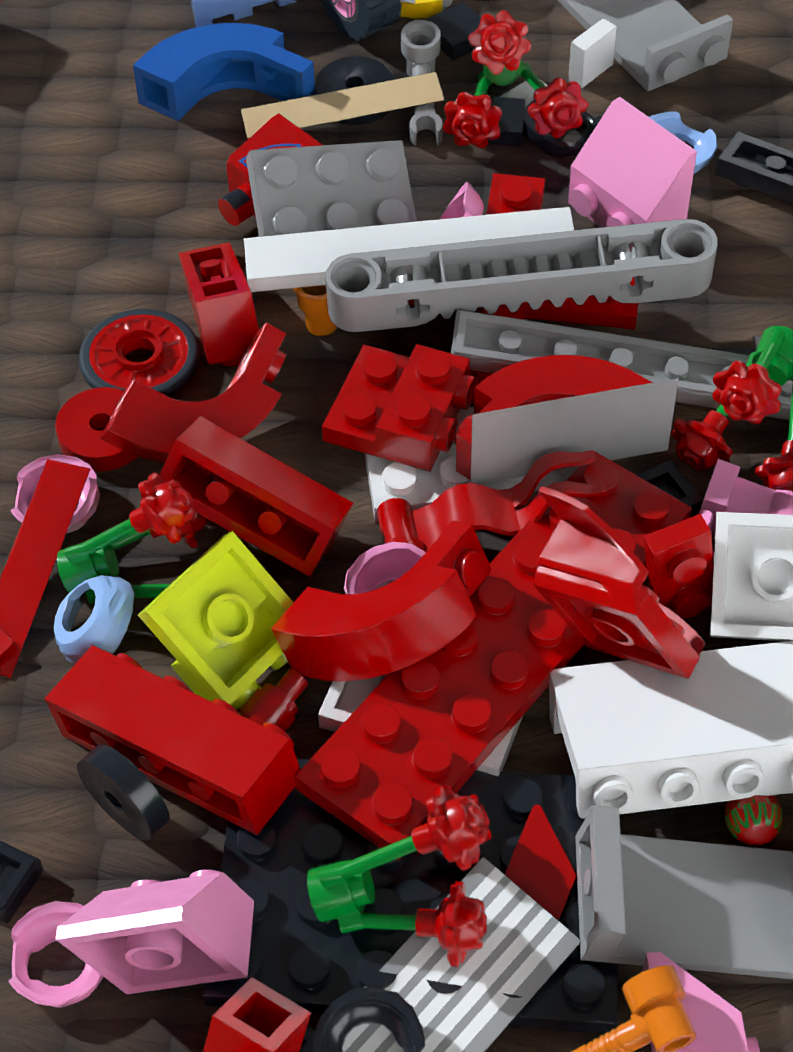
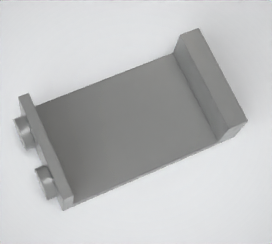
M557 0L586 30L602 19L617 26L614 58L647 92L674 82L707 66L714 65L726 59L728 55L733 19L728 14L701 25L676 0Z
M592 805L575 836L581 960L643 966L646 953L661 952L684 970L793 979L792 851L620 834L619 808Z

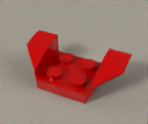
M541 486L538 492L561 520L539 556V566L533 582L534 587L568 626L582 637L583 643L588 648L689 679L706 644L703 639L681 617L658 603L659 597L657 594L643 585L649 570L608 524L580 501L556 490Z

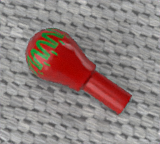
M754 795L749 798L726 801L725 823L729 833L739 842L749 846H761L772 841L779 834L783 826V811L776 795Z

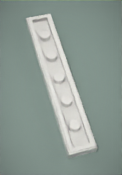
M570 207L244 238L247 283L251 292L326 285V270L331 262L340 256L351 253L574 231ZM407 266V276L412 275L411 266Z

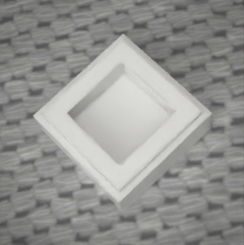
M602 19L571 42L569 81H577L582 89L613 65L616 25Z

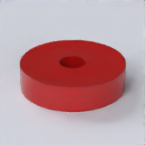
M111 387L89 389L73 396L62 406L56 418L55 428L59 447L63 455L77 457L88 463L94 471L98 472L121 468L138 457L101 440L100 437L104 430L97 431V429L106 427L124 390Z

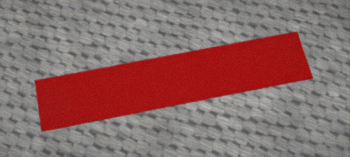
M47 459L0 578V629L13 640V644L0 656V676L12 677L91 468Z

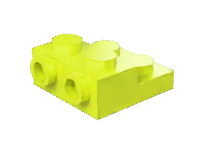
M233 531L222 536L138 614L141 620L175 657L176 661L171 667L195 694L209 701L221 699L229 703L236 710L243 706L257 688H261L256 681L260 675L270 666L273 670H277L288 662L271 628L294 602Z

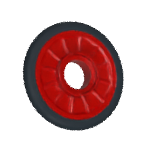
M134 309L106 318L89 332L80 348L79 366L85 381L92 389L111 387L125 390L130 382L135 379L169 396L182 388L193 376L199 363L200 348L192 329L178 317L160 310ZM136 349H147L154 353L151 358L143 362H131L125 358L128 353Z

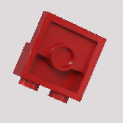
M416 344L410 357L363 345L322 425L323 441L431 472L440 451L448 453L453 445L458 426L456 416L459 410H468L473 401L477 378L470 375V359Z

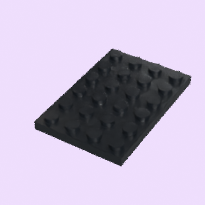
M297 759L300 769L310 759ZM476 770L457 794L460 797L472 794L477 795L479 798L478 803L484 806V810L488 815L490 822L488 828L491 831L492 837L479 846L480 860L484 857L500 872L505 874L532 807L540 805L576 873L575 881L559 922L580 939L575 836L585 819L579 817L576 807L575 776L500 771L499 776ZM296 788L293 789L258 835L230 821L227 822L221 872H224L254 900L248 976L246 978L205 983L203 996L206 1006L222 1007L253 977L307 1011L314 1014H323L333 1001L351 989L365 986L384 989L390 986L396 979L397 974L380 972V970L416 931L361 929L342 934L338 919L323 923L318 920L309 897L307 885L308 871L312 868L348 859L353 860L380 848L300 793ZM437 849L424 855L415 851L401 857L399 861L395 859L370 869L375 888V902L365 905L364 913L416 915L418 909H436L444 898L450 894L451 885L461 882L476 864H471L469 869L463 871L457 866L455 861L448 862L443 853ZM579 943L507 1027L594 1033L611 1032L612 1029L617 1028L618 963L581 960ZM427 980L433 990L442 994L454 993L462 987L460 985ZM502 993V994H504L505 996L510 997V998H520V997H523V996H517V995Z

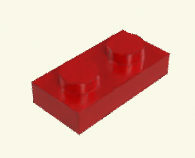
M701 513L643 536L646 566L649 570V589L659 597L658 603L667 607L681 618L696 616L706 607L711 606L714 575L712 533Z

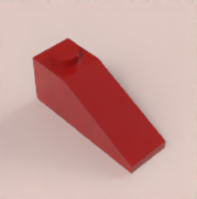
M230 242L178 253L208 364L219 363L222 366L240 365L255 333L259 329L252 293Z

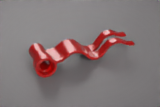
M559 451L546 454L534 462L520 483L509 489L497 490L474 483L459 484L445 490L431 504L412 511L410 503L404 499H388L382 502L377 509L383 544L391 542L411 543L426 552L452 521L472 524L474 530L485 529L502 535L514 536L531 518H533V522H538L550 506L541 494L538 493L527 507L518 510L528 502L540 480L551 471L562 467L584 466L595 462L594 451ZM564 481L554 482L545 486L570 497L596 498L607 494L603 483L584 484Z

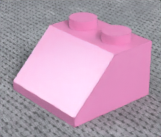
M618 97L612 101L571 165L568 203L573 206L577 213L589 218L601 228L687 219L697 151L627 101ZM629 243V248L632 250L634 244Z
M199 870L193 872L188 878L164 882L138 880L133 882L131 887L100 893L57 927L56 940L126 994L246 978L248 976L254 900L224 872L215 870Z

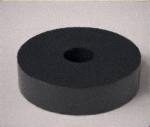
M360 56L344 57L330 62L318 73L315 83L316 95L394 80L391 71L377 60ZM389 111L335 122L347 125L368 124L384 117Z
M98 744L77 763L78 774L91 796L113 820L133 836L142 840H149L169 821L168 808L156 788L130 760L117 750L104 744Z

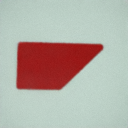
M534 805L504 875L559 921L575 881L576 873L542 807Z

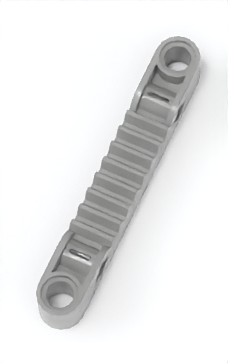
M681 219L351 253L340 256L332 261L326 270L325 281L328 313L331 321L338 328L348 332H365L426 324L435 319L439 313L444 319H449L455 309L475 312L478 307H484L488 314H494L500 305L506 304L510 312H516L522 302H528L531 308L536 310L540 308L544 300H551L554 307H561L566 298L570 297L574 299L577 305H583L589 295H595L599 303L605 302L609 295L614 300L622 303H643L690 298L703 293L711 283L717 252V236L714 230L706 223L692 219ZM629 243L634 244L631 252L629 248ZM407 266H411L412 275L407 276ZM632 277L634 278L635 285L633 286L630 285ZM414 299V308L409 307L408 300Z

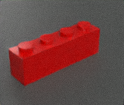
M92 645L44 698L63 737L89 750H93L98 744L110 746L130 760L151 782L255 835L259 834L296 787L294 776L301 769L294 752V743L285 731L272 723L260 725L241 716L233 706L221 699L209 701L191 692L183 682L175 677L165 676L161 678L148 672L136 660L126 654L119 653L115 656Z

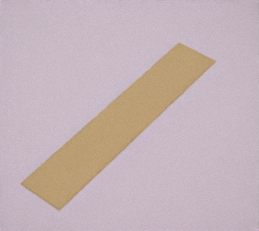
M432 72L241 109L247 138H250L278 113L297 127L304 128L443 101L444 97L437 73Z

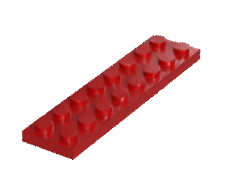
M594 451L596 461L588 465L579 466L566 481L584 484L603 483L607 494L596 498H572L593 510L629 546L647 568L643 536L690 518L692 507ZM550 506L538 522H533V518H531L490 563L492 571L469 598L477 614L472 623L455 639L432 655L406 668L389 673L294 776L296 790L377 847L383 848L410 837L414 828L428 823L429 813L426 801L429 797L435 796L436 788L441 785L450 786L454 794L457 793L549 686L550 673L554 669L565 668L583 647L582 637L568 626L533 585L535 573L539 566V556L561 520Z

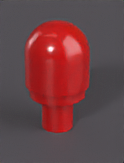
M289 669L275 686L265 683L262 688H257L238 712L241 716L260 725L272 723L286 732L294 723L295 715L299 711L295 700L308 686V681L299 672Z

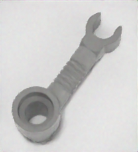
M412 21L406 24L401 31V52L406 58V72L410 77L435 72V58L440 53L441 33L439 28L430 21ZM434 102L414 106L415 115L410 120L411 143L416 146L417 133L428 129L435 133L436 144L439 145L442 141V119L439 115L435 114Z

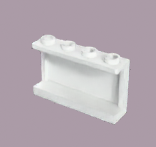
M793 641L702 651L699 655L700 659L689 679L630 660L554 669L550 673L549 679L550 721L554 734H563L576 779V807L579 817L585 819L592 805L619 808V814L739 800L754 795L771 796L793 793Z

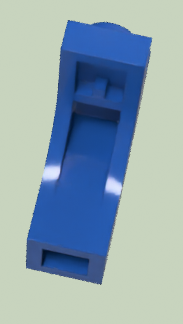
M220 23L185 30L155 45L133 65L138 103L176 121H179L202 98L226 89H251L280 101L315 95L313 61L285 50L283 32L253 24Z

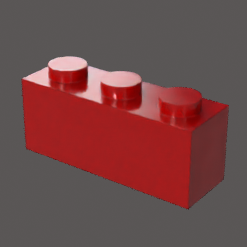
M202 416L175 440L159 474L165 481H179L181 487L190 492L193 499L192 508L195 512L226 530L233 531L240 538L309 577L331 549L354 505L348 499Z

